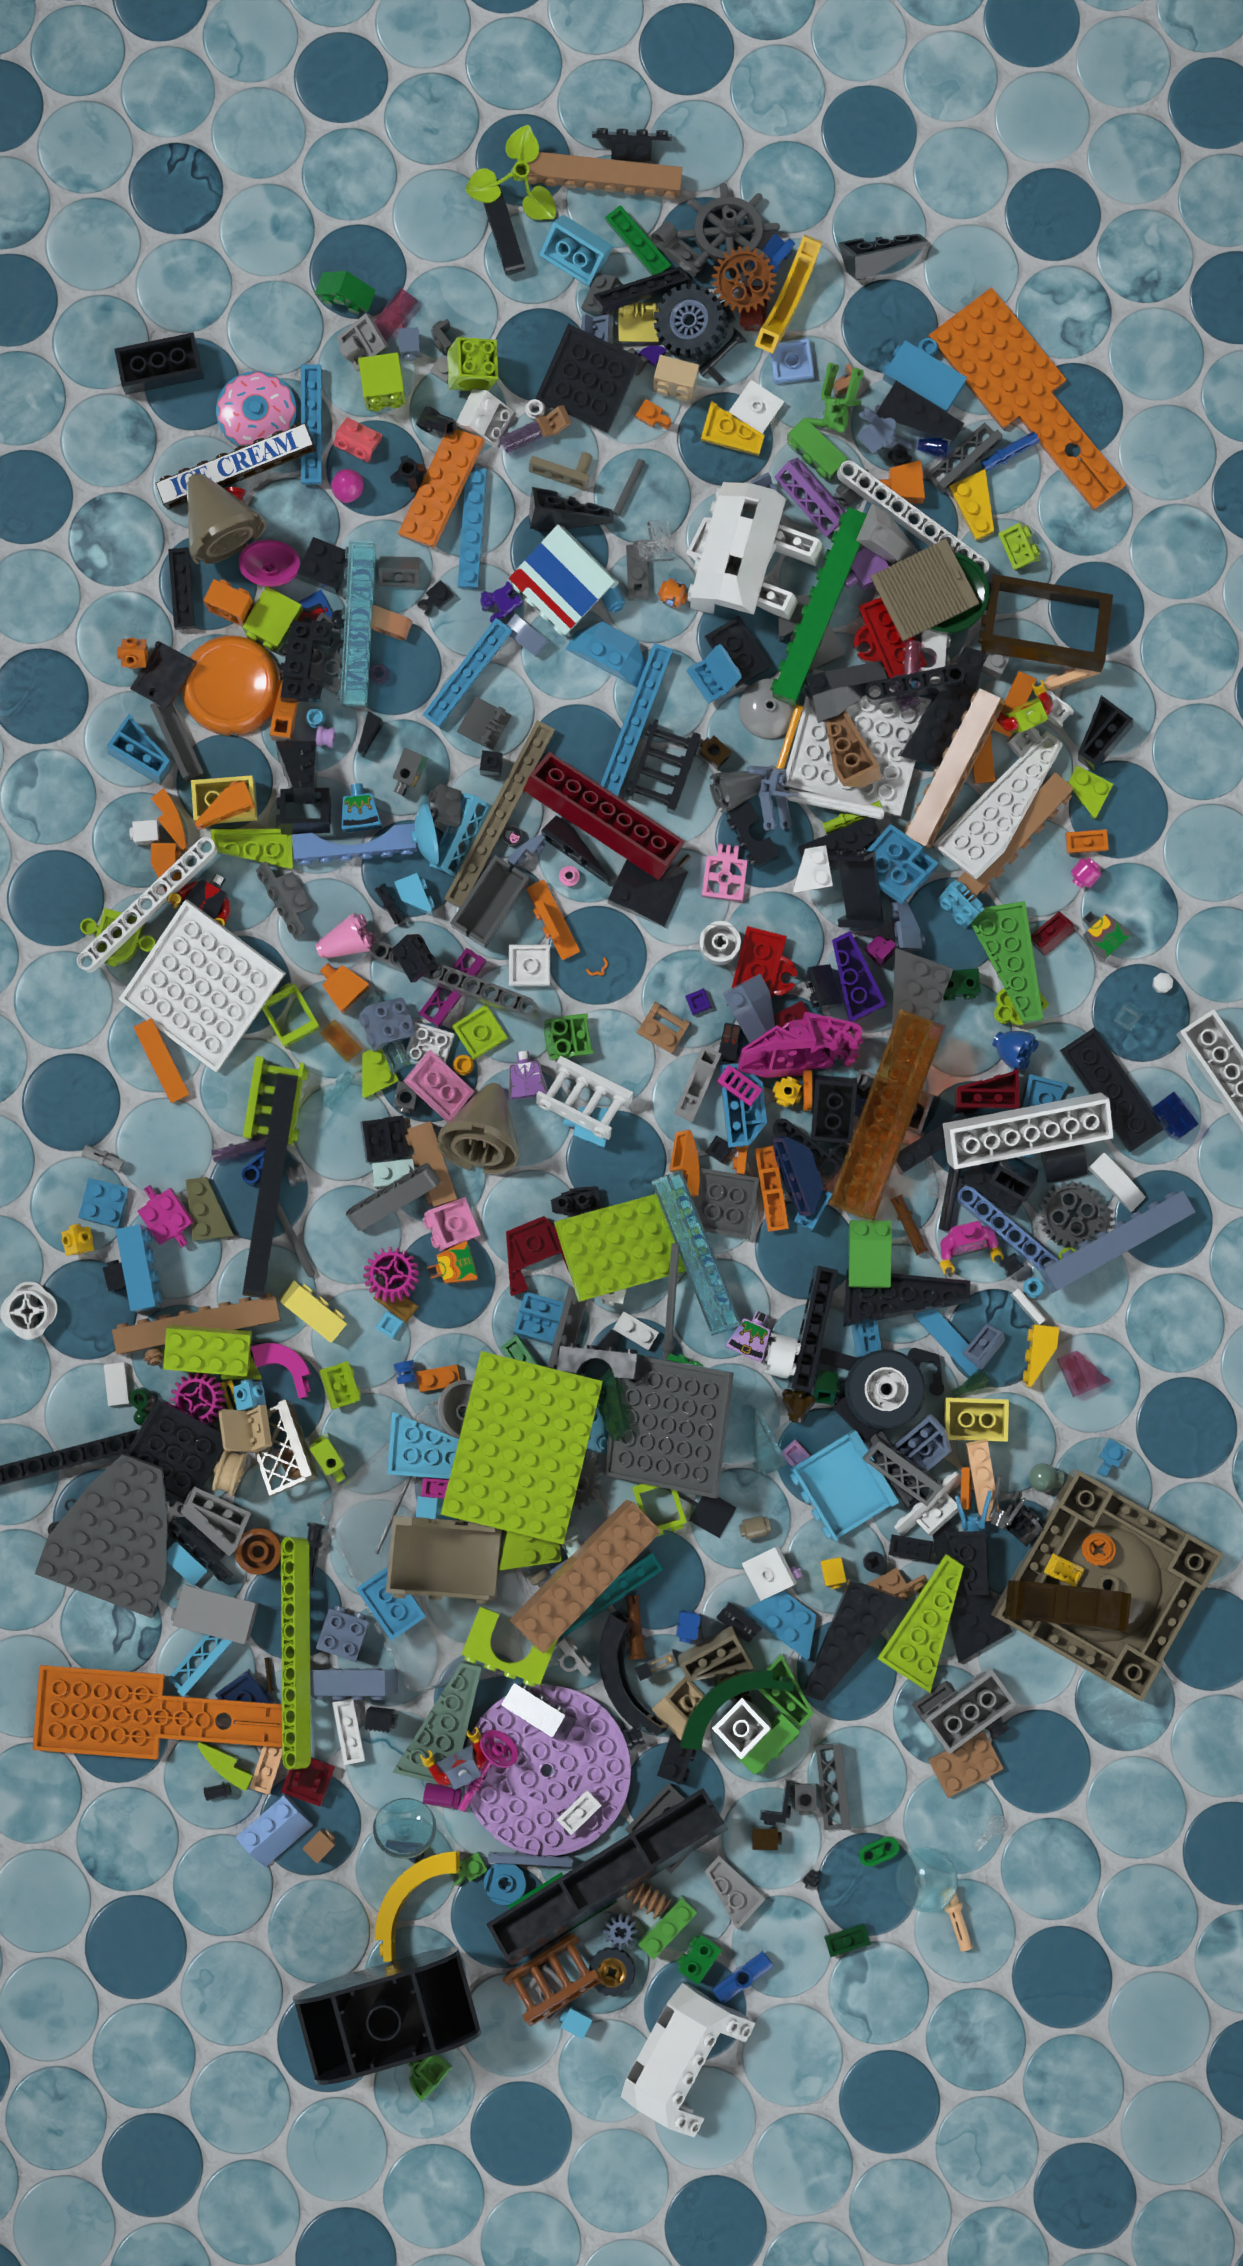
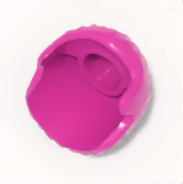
M343 469L337 472L331 483L332 493L335 498L343 503H349L359 498L364 487L362 476L351 469Z

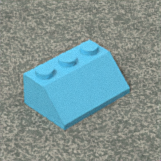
M563 214L553 222L539 256L590 287L596 274L606 264L614 246Z

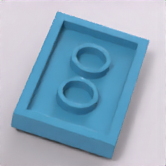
M387 1566L357 1587L356 1590L392 1641L424 1619L426 1615L412 1595H406V1598H394L393 1593H386Z

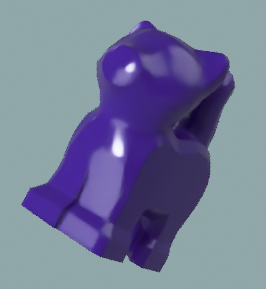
M509 581L506 582L504 587L494 592L483 591L481 593L480 604L482 610L491 608L494 604L498 607L499 613L493 614L490 617L491 623L495 618L500 620L511 615L516 608L523 604L518 595L514 598L509 597V595L514 593Z

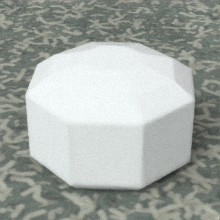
M1159 973L1153 978L1152 987L1157 993H1166L1173 987V979L1167 973Z

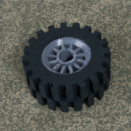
M682 284V289L679 291L676 287L671 289L673 293L671 296L665 293L663 304L658 302L656 307L659 309V312H654V319L656 320L654 329L657 331L658 339L674 357L677 355L680 360L684 361L688 358L690 362L696 361V357L704 360L706 359V353L709 352L712 356L716 353L713 348L715 346L719 348L722 346L721 338L726 339L727 332L725 328H728L727 314L712 291L709 292L704 286L699 288L697 284H691V288L687 284ZM688 318H695L692 325H686Z

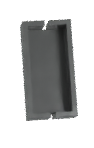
M494 855L450 922L452 928L466 937L469 934L471 940L485 949L530 882V877L515 867L512 869V873H510L511 865Z

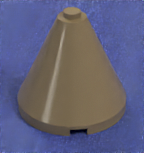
M195 473L189 477L187 482L189 552L196 564L200 563L199 560H203L205 565L225 560L242 551L247 546L245 542L251 537L257 540L266 528V522L259 512L204 474Z
M490 1083L485 1085L440 1130L437 1147L445 1158L457 1166L470 1171L472 1166L484 1168L483 1173L485 1174L504 1173L516 1166L520 1151L505 1091L500 1084Z

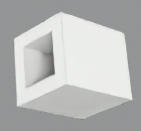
M157 820L132 822L133 828H129L130 840H133L137 846L161 843L160 824Z

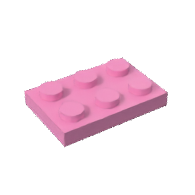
M431 1050L425 1053L403 1080L446 1122H449L475 1092Z

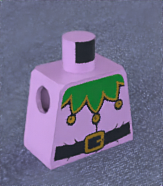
M756 1310L752 1321L743 1318L725 1347L762 1363L770 1334V1329L763 1327L768 1315Z

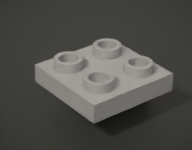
M367 313L336 337L341 344L339 346L341 354L345 359L351 361L356 371H360L358 358L381 355L389 348L371 315Z
M564 1637L558 1642V1646L564 1652L560 1659L562 1669L567 1672L578 1669L586 1677L591 1672L590 1666L592 1663L585 1655H579L576 1651L579 1647L571 1638L567 1640ZM569 1656L575 1665L573 1667H566L563 1661L565 1657Z

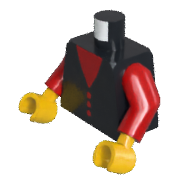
M218 874L214 875L210 883L201 879L199 882L194 881L182 887L177 893L170 894L167 903L170 901L176 902L173 907L174 909L178 908L179 904L182 905L185 900H189L222 926H225L231 915L230 900L227 898V893L221 890L226 879Z

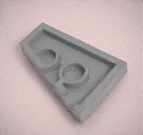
M718 1855L704 1871L738 1931L766 1898Z

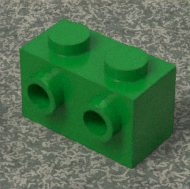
M702 1932L699 1936H693L688 1944L690 1949L686 1954L683 1952L676 1962L678 1964L677 1971L697 1985L702 1981L722 1951V1947Z

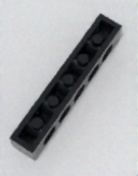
M819 1265L814 1266L798 1337V1343H801L799 1354L795 1355L793 1362L796 1363V1370L793 1376L790 1375L787 1388L812 1392L838 1274L836 1269Z

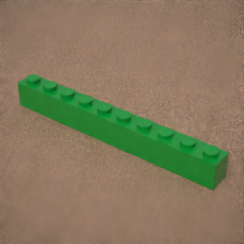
M848 507L847 512H842L838 522L841 525L839 531H834L831 539L833 546L831 550L827 549L823 561H826L824 568L820 567L816 575L818 583L816 587H811L808 595L811 600L802 609L801 624H796L793 632L796 635L793 642L789 641L785 653L788 654L786 661H781L778 672H781L779 678H774L770 690L773 691L772 697L793 706L797 703L805 683V678L808 676L861 546L856 539L867 516L863 512Z

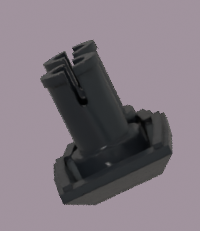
M598 1186L571 1188L570 1191L561 1193L560 1196L551 1200L552 1212L563 1213L564 1216H577L602 1209Z

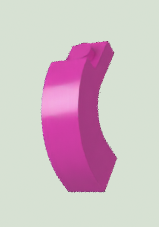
M264 1343L251 1347L256 1367L269 1364L285 1366L293 1376L298 1398L309 1397L308 1392L311 1389L308 1379L304 1380V1376L311 1375V1371L305 1360L296 1351L275 1343Z

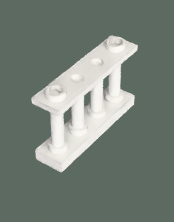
M560 1056L556 1063L558 1076L547 1094L538 1091L536 1104L544 1110H550L592 1131L599 1138L604 1137L609 1140L612 1127L608 1125L620 1106L623 1105L627 1108L630 1106L633 1092ZM570 1078L576 1081L577 1084L565 1103L554 1099L564 1080ZM587 1087L595 1093L582 1113L572 1108L583 1088ZM605 1096L613 1100L600 1122L590 1117L601 1097Z

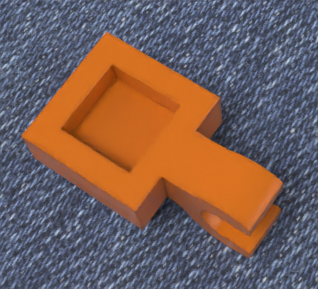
M645 399L635 415L636 419L652 428L657 423L668 430L672 424L671 418L662 415L663 408Z
M749 1145L734 1147L738 1151V1157H734L732 1169L736 1170V1174H745Z

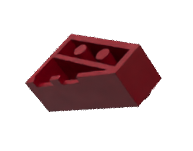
M1019 1069L957 1087L955 1091V1114L963 1112V1114L989 1115L1019 1109Z

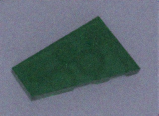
M610 1368L599 1379L603 1382L597 1407L612 1441H619L630 1430L626 1405L622 1404L621 1392H623L622 1384H619L618 1378L614 1377L613 1370Z

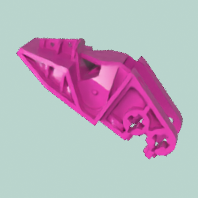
M804 1012L803 1019L790 1021L782 1028L777 1025L741 1050L738 1071L765 1078L803 1076L804 1070L831 1068L836 1057L844 1061L846 1067H851V1063H855V1058L859 1057V1044L863 1043L862 1028L854 1022Z

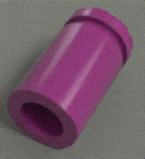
M426 1783L423 1804L450 1809L453 1807L455 1810H458L462 1789L457 1788L456 1790L448 1786Z

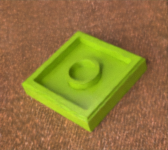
M486 1004L452 1025L473 1060L508 1040L507 1035Z

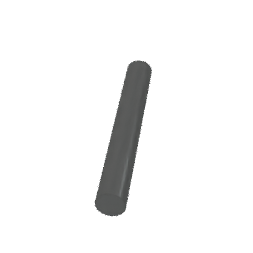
M637 460L613 510V514L620 516L645 464L644 460Z

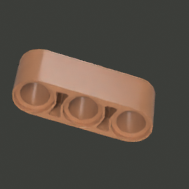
M372 604L371 629L405 641L413 621L408 617ZM358 619V621H361V622H364V623L368 624L367 622H365V621H363V620H361V619Z

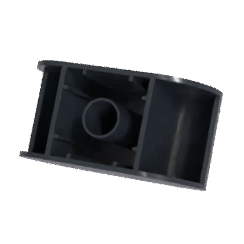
M458 1947L435 1949L336 1977L311 1986L293 1996L314 2080L317 2085L340 2083L438 2055L463 2046L481 2035L480 2025Z

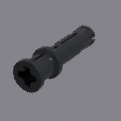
M307 1522L309 1527L307 1535L309 1542V1585L314 1587L319 1548L323 1545V1542H321L322 1532L326 1525Z

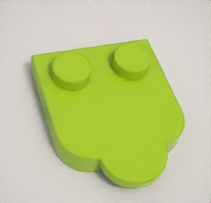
M1003 988L996 995V1004L998 1006L994 1010L995 1020L1001 1024L1010 1022L1015 1026L1024 1025L1007 992ZM1040 993L1041 1006L1043 1011L1048 1006H1050V1004Z

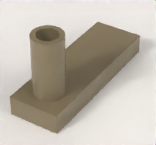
M583 452L576 470L532 456L529 462V472L586 491L589 484L587 472L593 456Z

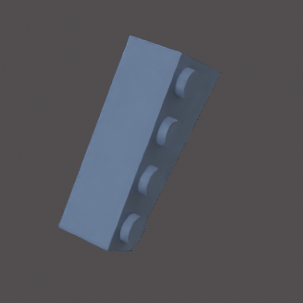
M340 1668L310 1669V1696L314 1700L325 1699V1696H332V1700L345 1699V1696H352V1700H364L365 1696H372V1700H384L385 1696L398 1693V1668L380 1670V1668H367L360 1670V1668H346L340 1670Z

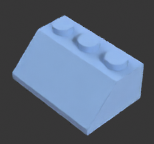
M284 1794L235 1838L252 1857L266 1867L309 1830L313 1824L291 1797Z

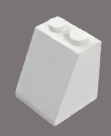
M741 1698L713 1727V1730L740 1759H743L771 1730L769 1718L754 1703Z

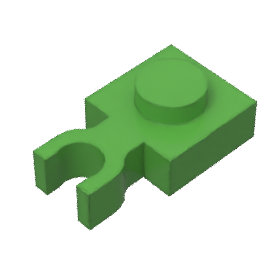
M478 1851L460 1861L462 1868L460 1872L456 1873L459 1875V1880L455 1881L454 1885L459 1884L465 1876L471 1881L488 1871Z

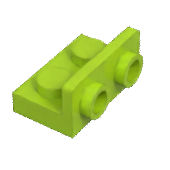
M1019 522L998 533L1015 571L1032 562L1041 561L1039 557L1041 554L1040 549L1036 543H1033L1031 538L1033 533L1028 525Z

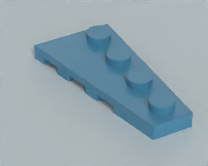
M1029 1074L1021 1108L1060 1101L1069 1084ZM1034 1154L1025 1155V1156H1020V1157L1026 1158V1159H1032V1157H1033Z

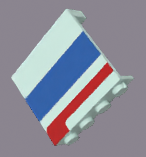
M557 525L508 578L512 582L511 586L518 593L522 592L526 596V602L532 607L536 606L540 610V616L546 621L550 620L555 625L553 627L554 630L561 636L563 634L570 636L571 633L569 631L609 588H615L619 583L561 525Z

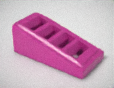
M730 1065L727 1066L717 1080L720 1086L750 1107L763 1090ZM732 1073L734 1076L727 1084L725 1081L728 1078V1076ZM739 1078L741 1081L734 1089L732 1085ZM746 1083L748 1086L742 1094L739 1093L740 1088ZM752 1087L754 1089V1092L751 1094L749 1099H747L745 1096Z

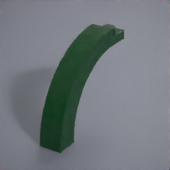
M769 1670L744 1672L721 1681L702 1696L689 1714L681 1735L680 1748L702 1750L703 1737L710 1720L717 1710L734 1696L749 1690L762 1688L793 1691L794 1682L789 1681L790 1677L777 1676V1680L773 1679L774 1671Z

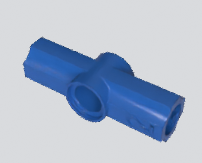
M762 1950L744 1965L736 1968L731 1975L717 1984L712 1990L719 2001L724 2004L741 1990L749 1987L753 1981L774 1965ZM739 1973H747L749 1975L746 1982H739L737 1980Z

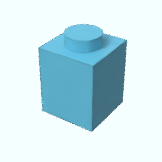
M570 2005L568 2010L564 2008L559 2018L562 2021L560 2028L584 2039L593 2021V2016Z

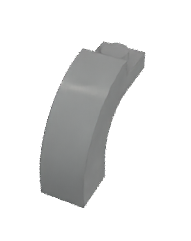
M702 1046L674 1115L693 1122L713 1077L721 1053Z

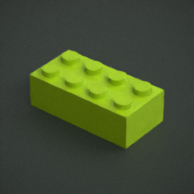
M169 1324L166 1328L163 1370L247 1377L249 1373L252 1331Z

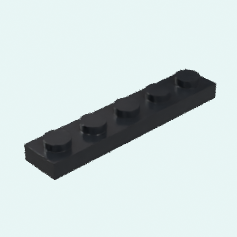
M677 267L593 294V302L602 313L669 292L674 287L679 289L682 284H687L688 286L690 285L691 278L681 267Z

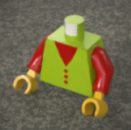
M1040 680L1041 685L1038 687L1032 684L1034 693L1038 698L1008 712H1000L996 721L1005 731H1010V733L1023 732L1048 720L1047 715L1052 712L1053 704L1046 693L1047 689L1043 680Z

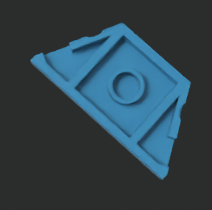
M783 1590L742 1611L806 1660L809 1659L816 1614Z

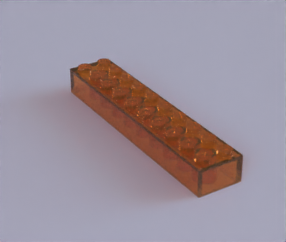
M901 1009L899 1010L830 1198V1205L874 1221L945 1025Z

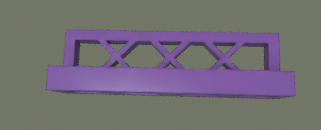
M798 457L788 461L774 478L825 537L830 536L840 525L838 522L842 512H846ZM786 471L791 474L792 483H787L782 476ZM797 487H802L805 490V498H800L797 495ZM810 502H815L818 505V513H813L810 510ZM823 517H828L832 521L833 525L829 529L824 526Z

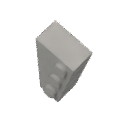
M197 1487L190 1491L180 1512L229 1557L236 1550L251 1515L250 1512Z

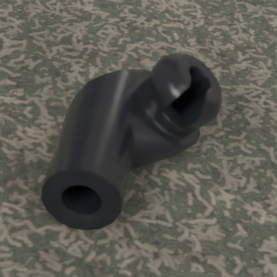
M350 608L336 610L332 613L331 622H333L334 629H342L344 627L343 622L349 618Z

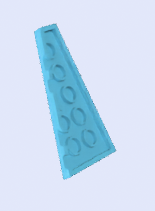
M392 1412L387 1475L449 1479L459 1439Z

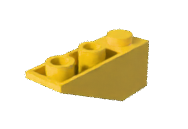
M1034 1324L1032 1329H1028L1027 1341H1030V1348L1026 1349L1025 1362H1028V1367L1023 1372V1382L1026 1383V1387L1033 1385L1057 1349L1059 1327Z

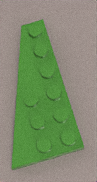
M1025 901L984 907L985 909L970 923L1022 1023L1044 1021Z

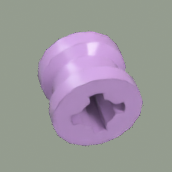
M318 726L317 746L327 745L329 748H333L335 728L325 729L323 726Z

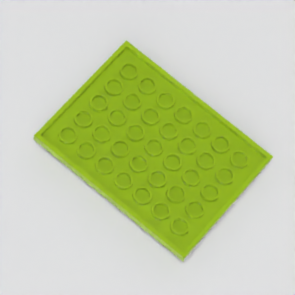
M481 1351L440 1515L564 1545L603 1381Z

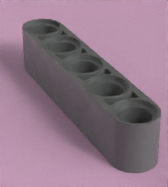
M425 1163L353 1205L347 1210L346 1216L357 1231H361L432 1190L440 1183L441 1179L430 1164Z

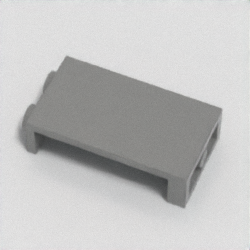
M183 1585L182 1588H179L176 1600H179L177 1609H173L171 1615L172 1626L241 1644L249 1643L259 1603L191 1587L190 1585Z

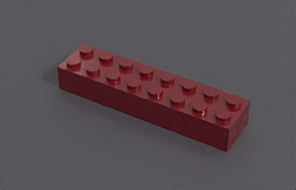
M551 752L544 757L529 775L524 786V792L658 880H660L677 858L685 843L683 839Z

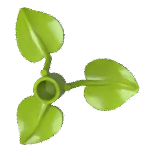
M525 125L517 129L506 142L507 156L510 159H517L511 172L499 181H496L497 178L493 171L486 168L479 169L470 177L465 191L472 199L478 202L491 203L497 200L501 194L499 184L511 177L516 181L524 180L526 193L528 194L522 202L524 213L533 220H552L556 216V206L551 193L542 186L534 187L531 192L529 190V178L527 175L530 169L527 163L537 158L539 144L530 125Z

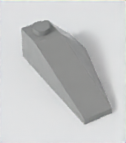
M871 504L856 541L891 564H896L918 553V550L893 518L875 504Z

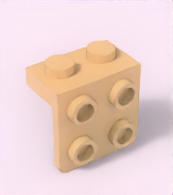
M258 1405L247 1411L228 1409L219 1411L224 1450L258 1452L272 1446L266 1405Z

